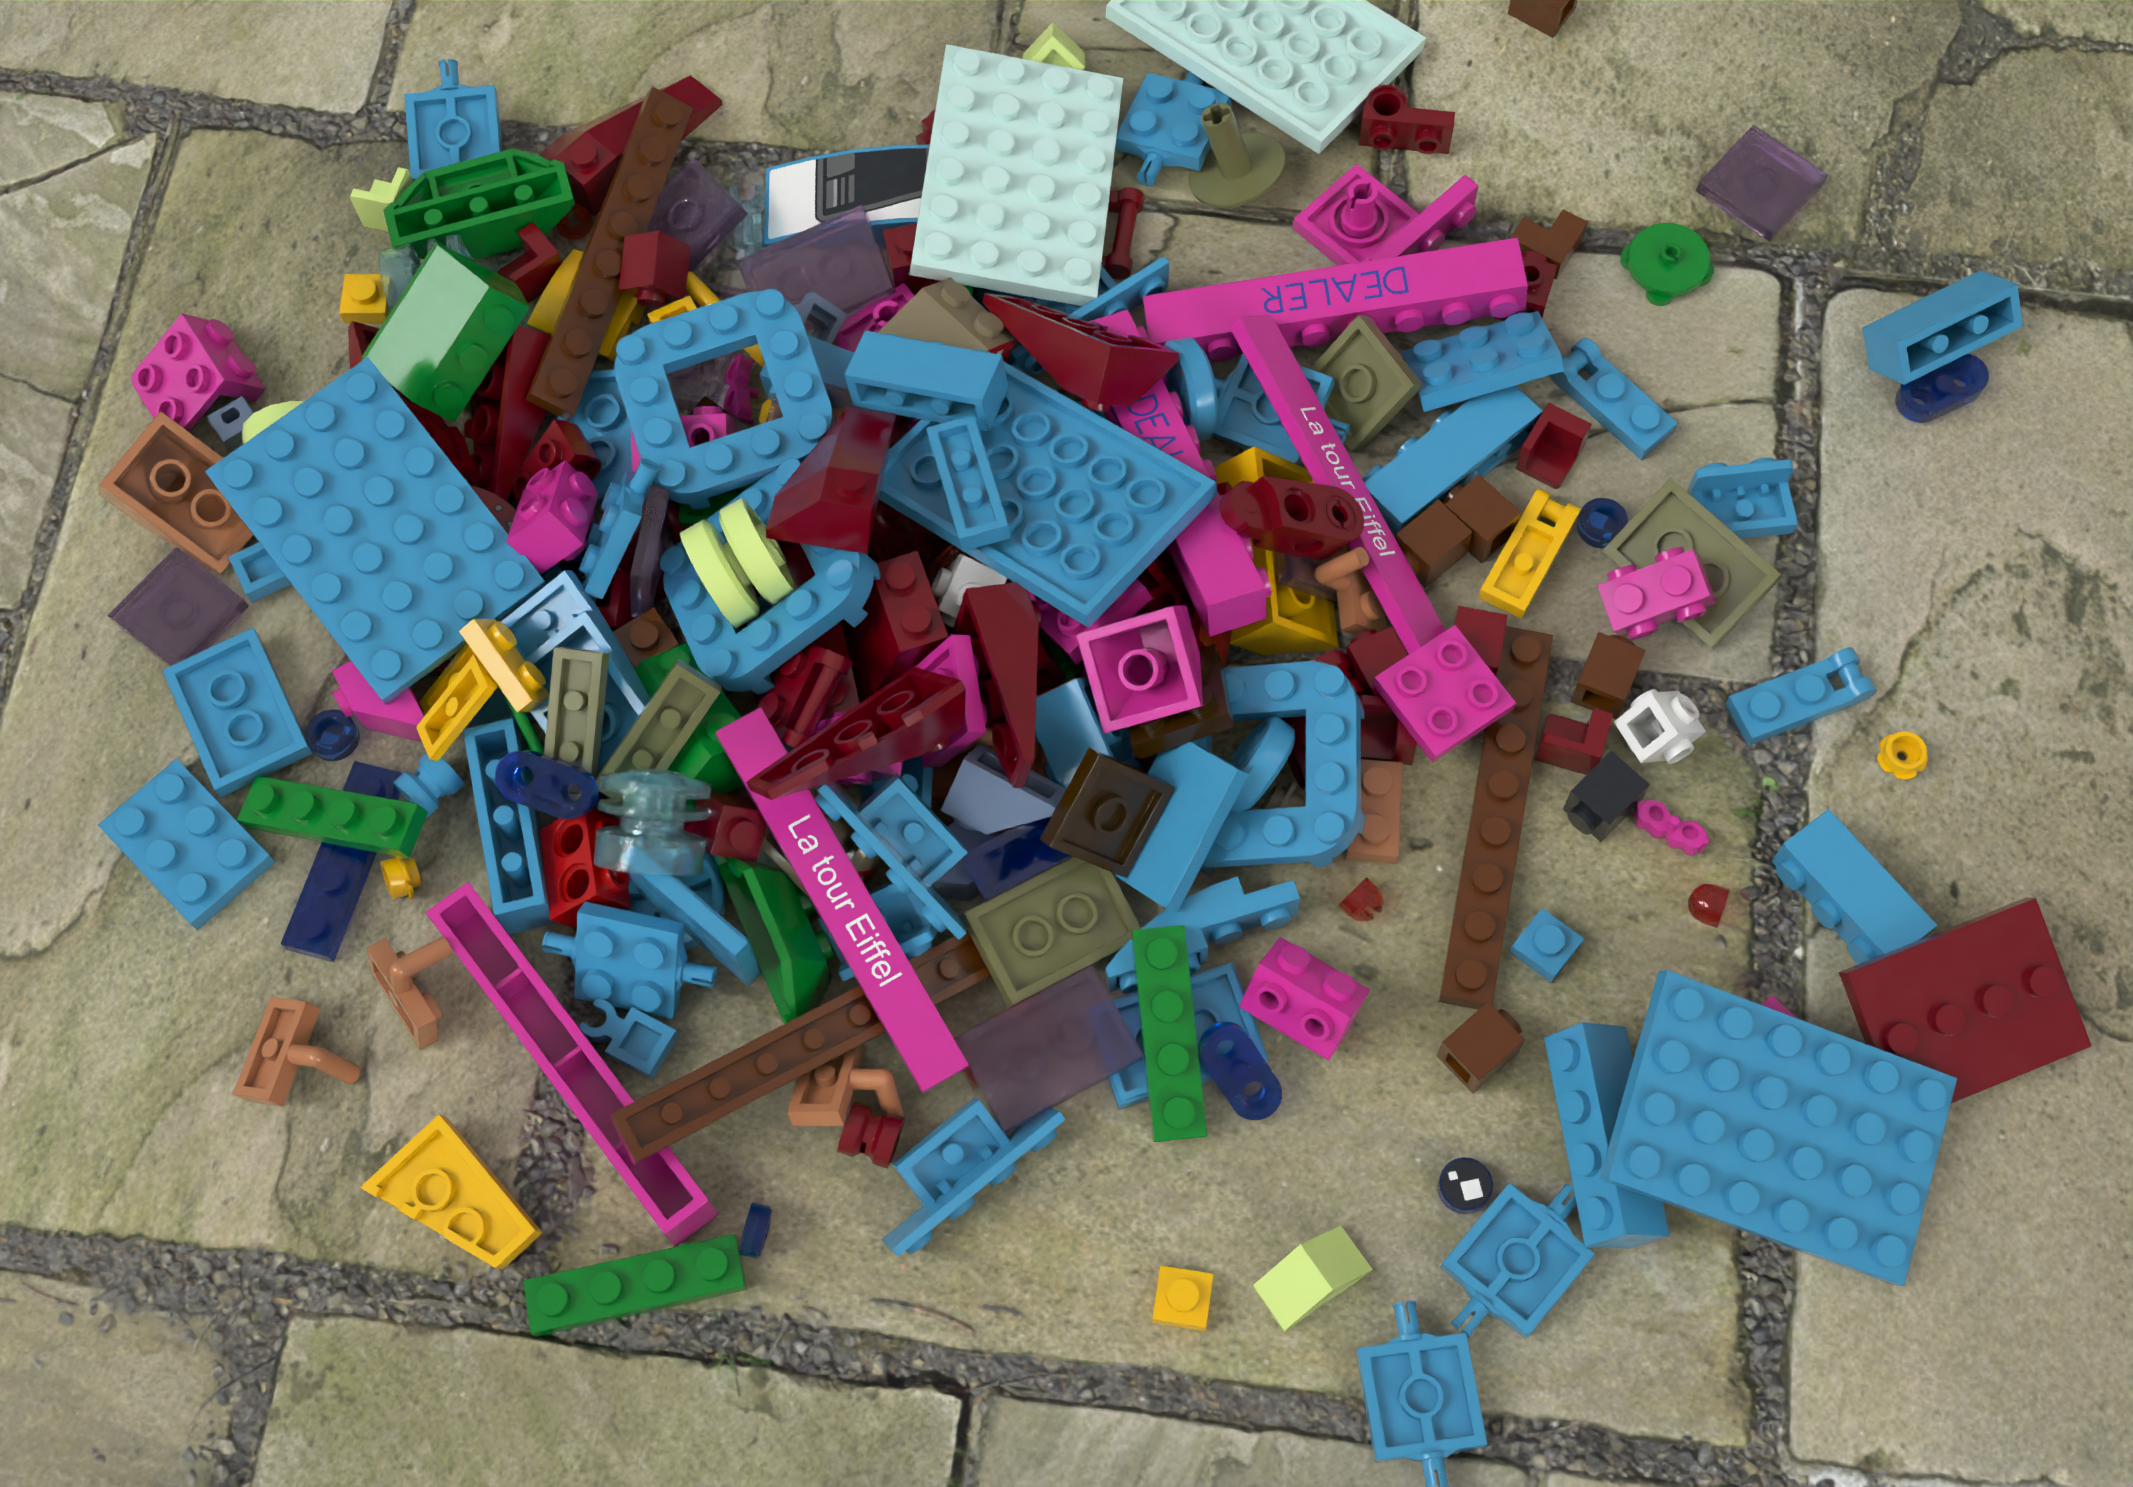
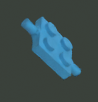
M445 59L439 61L441 86L428 92L404 94L410 173L413 181L425 171L503 151L499 100L495 86L469 87L459 84L457 60L448 59V64Z
M1190 71L1185 80L1147 73L1117 132L1115 148L1117 151L1137 155L1144 160L1136 178L1142 185H1145L1147 181V186L1149 187L1154 185L1161 168L1164 166H1181L1200 171L1211 149L1201 122V115L1206 108L1213 104L1225 103L1231 107V98L1218 89L1202 86L1204 80Z
M1243 353L1237 367L1228 375L1226 380L1214 376L1218 397V417L1211 437L1244 450L1255 446L1300 465L1302 459ZM1300 366L1325 411V405L1335 385L1333 377ZM1329 418L1343 444L1346 440V435L1349 433L1350 424Z
M641 459L636 472L626 469L620 484L611 482L602 502L601 509L604 510L600 525L592 523L585 538L587 545L584 548L586 552L580 565V571L585 573V580L582 584L584 592L589 594L594 603H596L597 598L603 599L642 517L644 500L648 499L650 495L649 489L657 472L660 470L658 464L651 460Z
M584 902L577 912L576 937L548 930L542 942L543 952L571 957L575 968L574 998L594 1002L596 999H603L611 1003L613 1007L627 1010L633 1007L645 1014L672 1020L680 1008V992L684 982L713 989L718 975V967L689 962L683 945L685 923Z
M1509 1182L1442 1262L1440 1268L1458 1282L1470 1298V1301L1451 1321L1452 1326L1456 1330L1461 1327L1470 1315H1473L1472 1319L1460 1332L1466 1333L1467 1338H1470L1473 1331L1489 1314L1504 1321L1526 1340L1589 1263L1595 1253L1588 1247H1585V1244L1573 1235L1565 1222L1566 1218L1577 1206L1575 1194L1565 1206L1562 1205L1573 1191V1186L1567 1183L1564 1184L1562 1190L1546 1206L1530 1200Z
M1407 1301L1405 1308L1404 1302H1398L1392 1306L1395 1312L1399 1336L1386 1344L1360 1347L1356 1350L1375 1463L1400 1459L1422 1462L1426 1487H1437V1485L1438 1487H1449L1444 1459L1457 1451L1479 1449L1487 1446L1466 1333L1435 1336L1420 1333L1416 1301Z

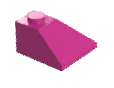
M1186 605L1167 607L1076 634L1104 734L1203 706L1200 652Z

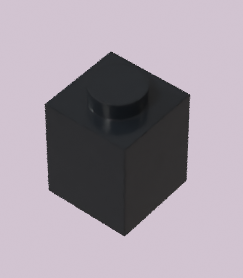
M1610 751L1570 791L1563 810L1568 813L1569 821L1577 830L1586 835L1592 834L1597 840L1602 842L1635 809L1638 802L1642 801L1650 784L1615 753Z

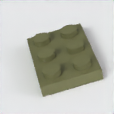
M1670 477L1602 551L1620 567L1634 564L1638 570L1656 563L1654 557L1663 551L1681 546L1685 552L1693 549L1702 560L1717 603L1705 607L1707 613L1683 623L1714 650L1783 576Z
M1075 857L970 909L960 916L1008 1008L1117 952L1131 939L1132 930L1141 929L1112 872Z

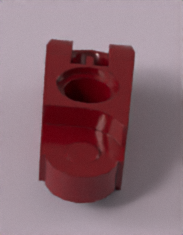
M1262 476L1255 482L1242 480L1222 496L1219 510L1225 523L1235 530L1237 535L1252 538L1253 547L1299 558L1303 556L1315 559L1329 558L1336 551L1341 550L1358 538L1364 529V516L1355 498L1343 489L1322 484ZM1342 519L1344 522L1340 524L1337 520Z

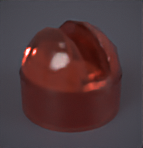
M574 200L575 205L569 211L573 210L580 222L572 227L567 215H565L556 224L559 233L571 240L586 236L591 230L593 223L589 210L578 200Z
M1366 877L1338 906L1354 920L1368 922L1374 920V916L1367 906L1376 912H1381L1384 901L1378 887Z
M1703 884L1696 887L1688 899V908L1691 915L1699 922L1717 928L1730 889L1716 884Z

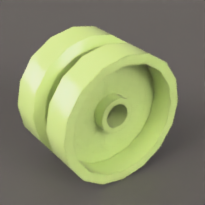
M744 497L719 511L721 528L728 542H726L712 523L704 519L680 533L684 548L698 576L722 614L735 628L740 627L759 615L760 604L751 583H753L761 596L773 605H776L797 589L796 582L786 564V559L777 541L766 538L767 526L764 522L762 523L757 513Z

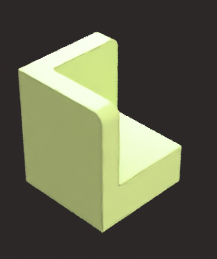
M1054 22L1048 26L1023 54V59L1079 70H1083L1086 67L1085 52Z
M398 167L392 183L375 179L370 191L352 190L350 200L364 227L388 232L383 210L391 202L395 203L402 192L414 182L408 169Z

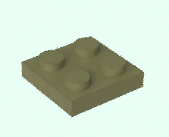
M1358 315L1310 368L1334 379L1335 385L1325 405V413L1329 418L1350 424V430L1348 435H1346L1345 443L1351 451H1362L1423 387L1418 377L1368 315Z

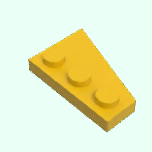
M440 1114L360 1187L497 1269L503 1270L543 1233L446 1116Z

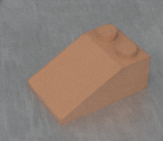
M161 411L99 484V496L145 529L220 576L231 564L228 557L241 551L253 537V533L205 473L207 469L222 460L223 457Z

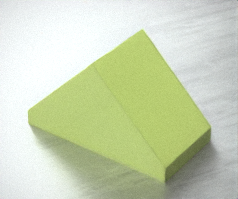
M1340 1225L1300 1244L1253 1285V1288L1283 1332H1285L1368 1275L1373 1269Z

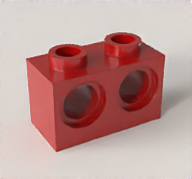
M583 805L539 830L550 920L577 930V912L584 902L627 911L632 909L628 887L629 876L620 857L624 851L622 844L623 833L620 831L619 819Z

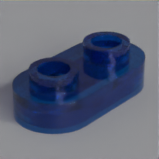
M1966 354L1905 385L1901 384L1895 396L1896 407L1905 418L1913 422L1925 423L1935 420L1975 401L1988 383V369L1978 357ZM1953 380L1963 382L1965 387L1956 385ZM1913 399H1920L1925 405L1919 404Z
M520 750L511 752L500 760L495 771L496 785L504 797L561 819H574L588 814L595 807L598 800L597 782L587 770L536 751ZM525 766L529 767L533 772V780L530 784H526L521 777L522 769ZM571 783L576 784L580 789V797L577 801L572 800L568 795V787Z
M1227 1021L1213 1024L1206 1029L1199 1041L1200 1058L1235 1112L1248 1120H1262L1272 1115L1281 1103L1282 1088L1247 1032L1240 1025ZM1221 1041H1233L1232 1049L1225 1054L1216 1052L1217 1045ZM1250 1082L1260 1083V1089L1257 1093L1253 1095L1244 1094V1088Z

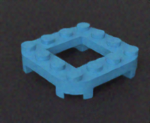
M766 289L764 291L747 292L646 325L631 335L624 336L617 343V356L614 367L615 378L641 459L651 460L660 467L652 485L659 495L662 494L666 498L678 503L689 504L691 509L711 507L708 498L755 483L765 475L776 470L787 459L794 458L802 463L836 422L802 319L796 308L778 290ZM759 344L783 417L690 448L670 386L668 373Z
M794 458L785 460L776 470L762 477L727 505L744 497L757 513L762 523L764 522L767 526L775 495L801 465V462ZM717 511L706 521L712 523L726 542H728L721 528L719 511ZM682 540L676 546L668 548L660 559V567L664 571L663 584L666 596L699 669L727 691L743 692L752 690L757 695L765 693L774 687L769 676L771 672L840 621L845 619L855 628L865 619L868 613L862 607L870 595L873 581L880 579L877 563L865 553L801 544L816 575L741 630L740 627L735 628L730 624L710 596L690 561Z
M1303 661L1224 668L1234 722L1262 720L1274 716L1279 718L1306 716V806L1246 810L1241 813L1230 811L1199 872L1215 873V867L1311 862L1316 868L1334 863L1333 858L1349 847L1357 833L1362 834L1365 824V814L1361 810V719H1365V714L1360 698L1340 668L1322 662ZM1212 735L1192 741L1212 752Z

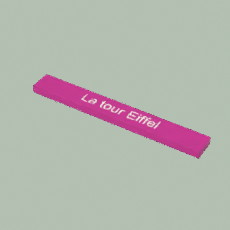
M1272 315L1239 317L1230 326V329L1315 484L1334 486L1347 491L1361 507L1364 516V529L1361 535L1348 545L1351 550L1362 547L1367 552L1369 563L1361 569L1408 654H1411L1445 632L1444 626ZM1342 519L1337 520L1340 524L1344 522Z
M760 707L716 731L715 734L922 1094L968 1068V1062L809 789L770 800L750 791L746 781L787 754L762 708Z

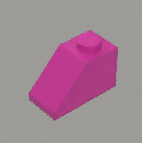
M352 661L332 670L340 686L339 689L332 693L347 718L355 714L365 729L422 742L416 726L424 718L425 714L412 687H409L385 704Z

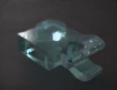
M761 184L755 185L754 198L742 200L738 196L737 185H732L729 190L730 207L737 216L743 219V223H734L735 250L745 252L746 269L764 268L762 211L765 201L763 187Z

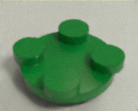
M1659 223L1646 227L1634 237L1631 244L1623 248L1620 256L1621 265L1630 272L1636 283L1646 290L1648 301L1656 306L1668 305L1673 300V297L1688 294L1699 286L1707 285L1714 274V267L1710 262V253L1704 240L1693 230L1674 223Z

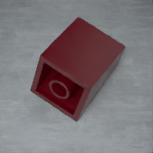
M918 551L877 563L880 579L873 581L870 595L862 607L868 615L855 628L845 619L841 621L849 658L854 662L852 671L859 703L912 667H915L949 637Z

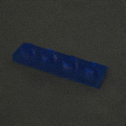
M354 761L342 791L398 800L400 791L393 782L402 773ZM321 842L281 941V945L286 950L330 962L335 961L377 852Z

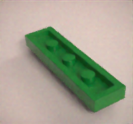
M256 776L237 821L248 829L410 858L428 812L416 803Z
M1178 925L1132 930L1131 940L1153 1142L1207 1137L1185 926Z
M736 1234L523 1280L530 1334L538 1337L745 1291L747 1287L741 1251L739 1252V1239Z

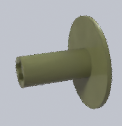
M1217 103L1206 108L1201 115V122L1211 149L1201 170H1190L1189 185L1193 195L1201 203L1216 208L1238 207L1259 199L1278 183L1285 171L1286 155L1282 145L1275 138L1267 134L1258 132L1241 133L1232 108L1228 104Z

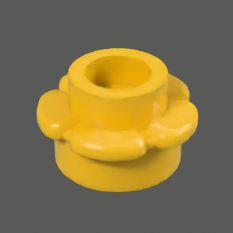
M1901 731L1884 737L1879 743V750L1881 751L1877 755V761L1884 772L1893 773L1895 778L1900 780H1909L1916 777L1918 771L1925 769L1928 762L1927 748L1924 741L1918 735L1908 731ZM1903 753L1906 756V760H1900L1897 754Z
M395 856L381 861L383 878L391 899L394 900L407 896L409 899L414 898L413 888L421 886V878L413 857L403 860V857Z

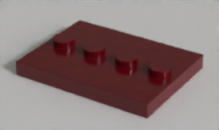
M2036 898L2021 899L1839 972L1865 1044L1957 1078L1951 1103L2092 1046Z

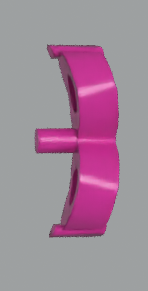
M738 354L724 376L729 389L725 395L723 407L741 422L752 425V407L749 404V397L756 399L759 395V390L747 386V384L749 383L750 370L755 360Z
M1654 800L1640 801L1633 811L1632 816L1634 817L1635 825L1639 829H1646L1654 838H1665L1671 848L1682 849L1686 855L1701 854L1709 843L1706 831L1697 821H1680L1677 816L1670 815L1662 802Z

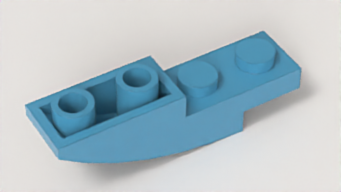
M1236 876L1186 897L1178 913L1167 909L1141 929L1184 925L1189 972L1192 975L1201 969L1200 965L1207 963V942L1213 941L1215 945H1223L1241 938L1243 931L1262 926L1264 930L1280 928L1291 922L1292 916L1297 915L1300 896L1294 880L1244 895L1239 878ZM1131 939L1120 949L1106 967V985L1109 993L1121 990L1124 994L1137 992Z

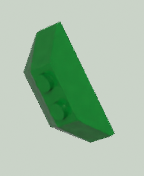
M512 148L425 171L402 192L395 203L391 202L383 211L392 248L395 253L425 259L437 241L470 260H476L523 247L518 231L532 222L546 236L575 205V201L563 162L554 159L550 161L539 155Z
M713 855L783 1023L786 1024L820 1006L832 979L826 961L835 958L824 930L816 933L812 930L807 917L815 914L816 911L810 898L799 887L795 889L789 876L782 870L760 862Z

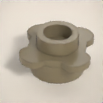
M1292 780L1288 786H1283L1282 789L1274 786L1264 800L1261 809L1302 807L1305 797L1294 791L1297 782Z

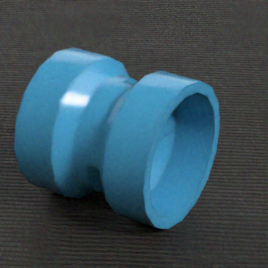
M427 752L419 759V766L415 769V774L404 772L393 782L395 787L410 803L419 804L428 812L427 819L438 810L439 797L443 798L446 795H454L465 785L459 775L442 757L436 762L429 759Z

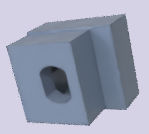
M813 291L806 293L802 302L794 306L802 319L803 325L806 319L814 323L813 332L805 330L806 334L830 344L833 343L847 316V313Z
M242 396L207 416V420L229 453L243 445V423L254 413L246 399Z

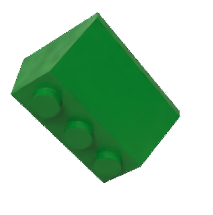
M436 241L361 358L363 361L369 357L384 378L413 403L455 423L530 307L517 284Z
M687 643L644 659L635 668L650 699L678 658L704 674L699 669ZM722 690L652 791L669 817L694 807L699 789L726 793L744 785L715 734L719 729L742 718Z

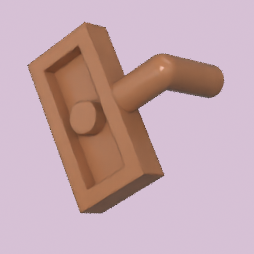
M1346 545L1332 555V560L1316 568L1314 573L1315 579L1319 583L1337 591L1342 631L1355 636L1371 629H1375L1377 632L1387 628L1386 613L1361 569L1369 563L1368 554L1362 547L1351 550L1349 545Z
M1361 759V810L1365 814V824L1362 834L1357 833L1355 839L1347 848L1346 860L1397 864L1400 839L1402 762Z
M442 936L407 955L403 951L395 954L386 938L368 946L369 970L419 1050L438 1041L437 1020L442 1018L440 1009L430 992L425 991L421 994L412 980L416 978V973L453 955L446 938Z
M270 997L232 1095L247 1102L283 1107L289 1090L293 1085L299 1065L314 1067L349 1085L358 1080L360 1067L322 1047L307 1045L320 1008L307 1001Z
M864 1044L797 1079L787 1111L792 1126H843L854 1090H875L883 1116L891 1113L904 1117V1111L892 1073L884 1068L860 1069L865 1053Z

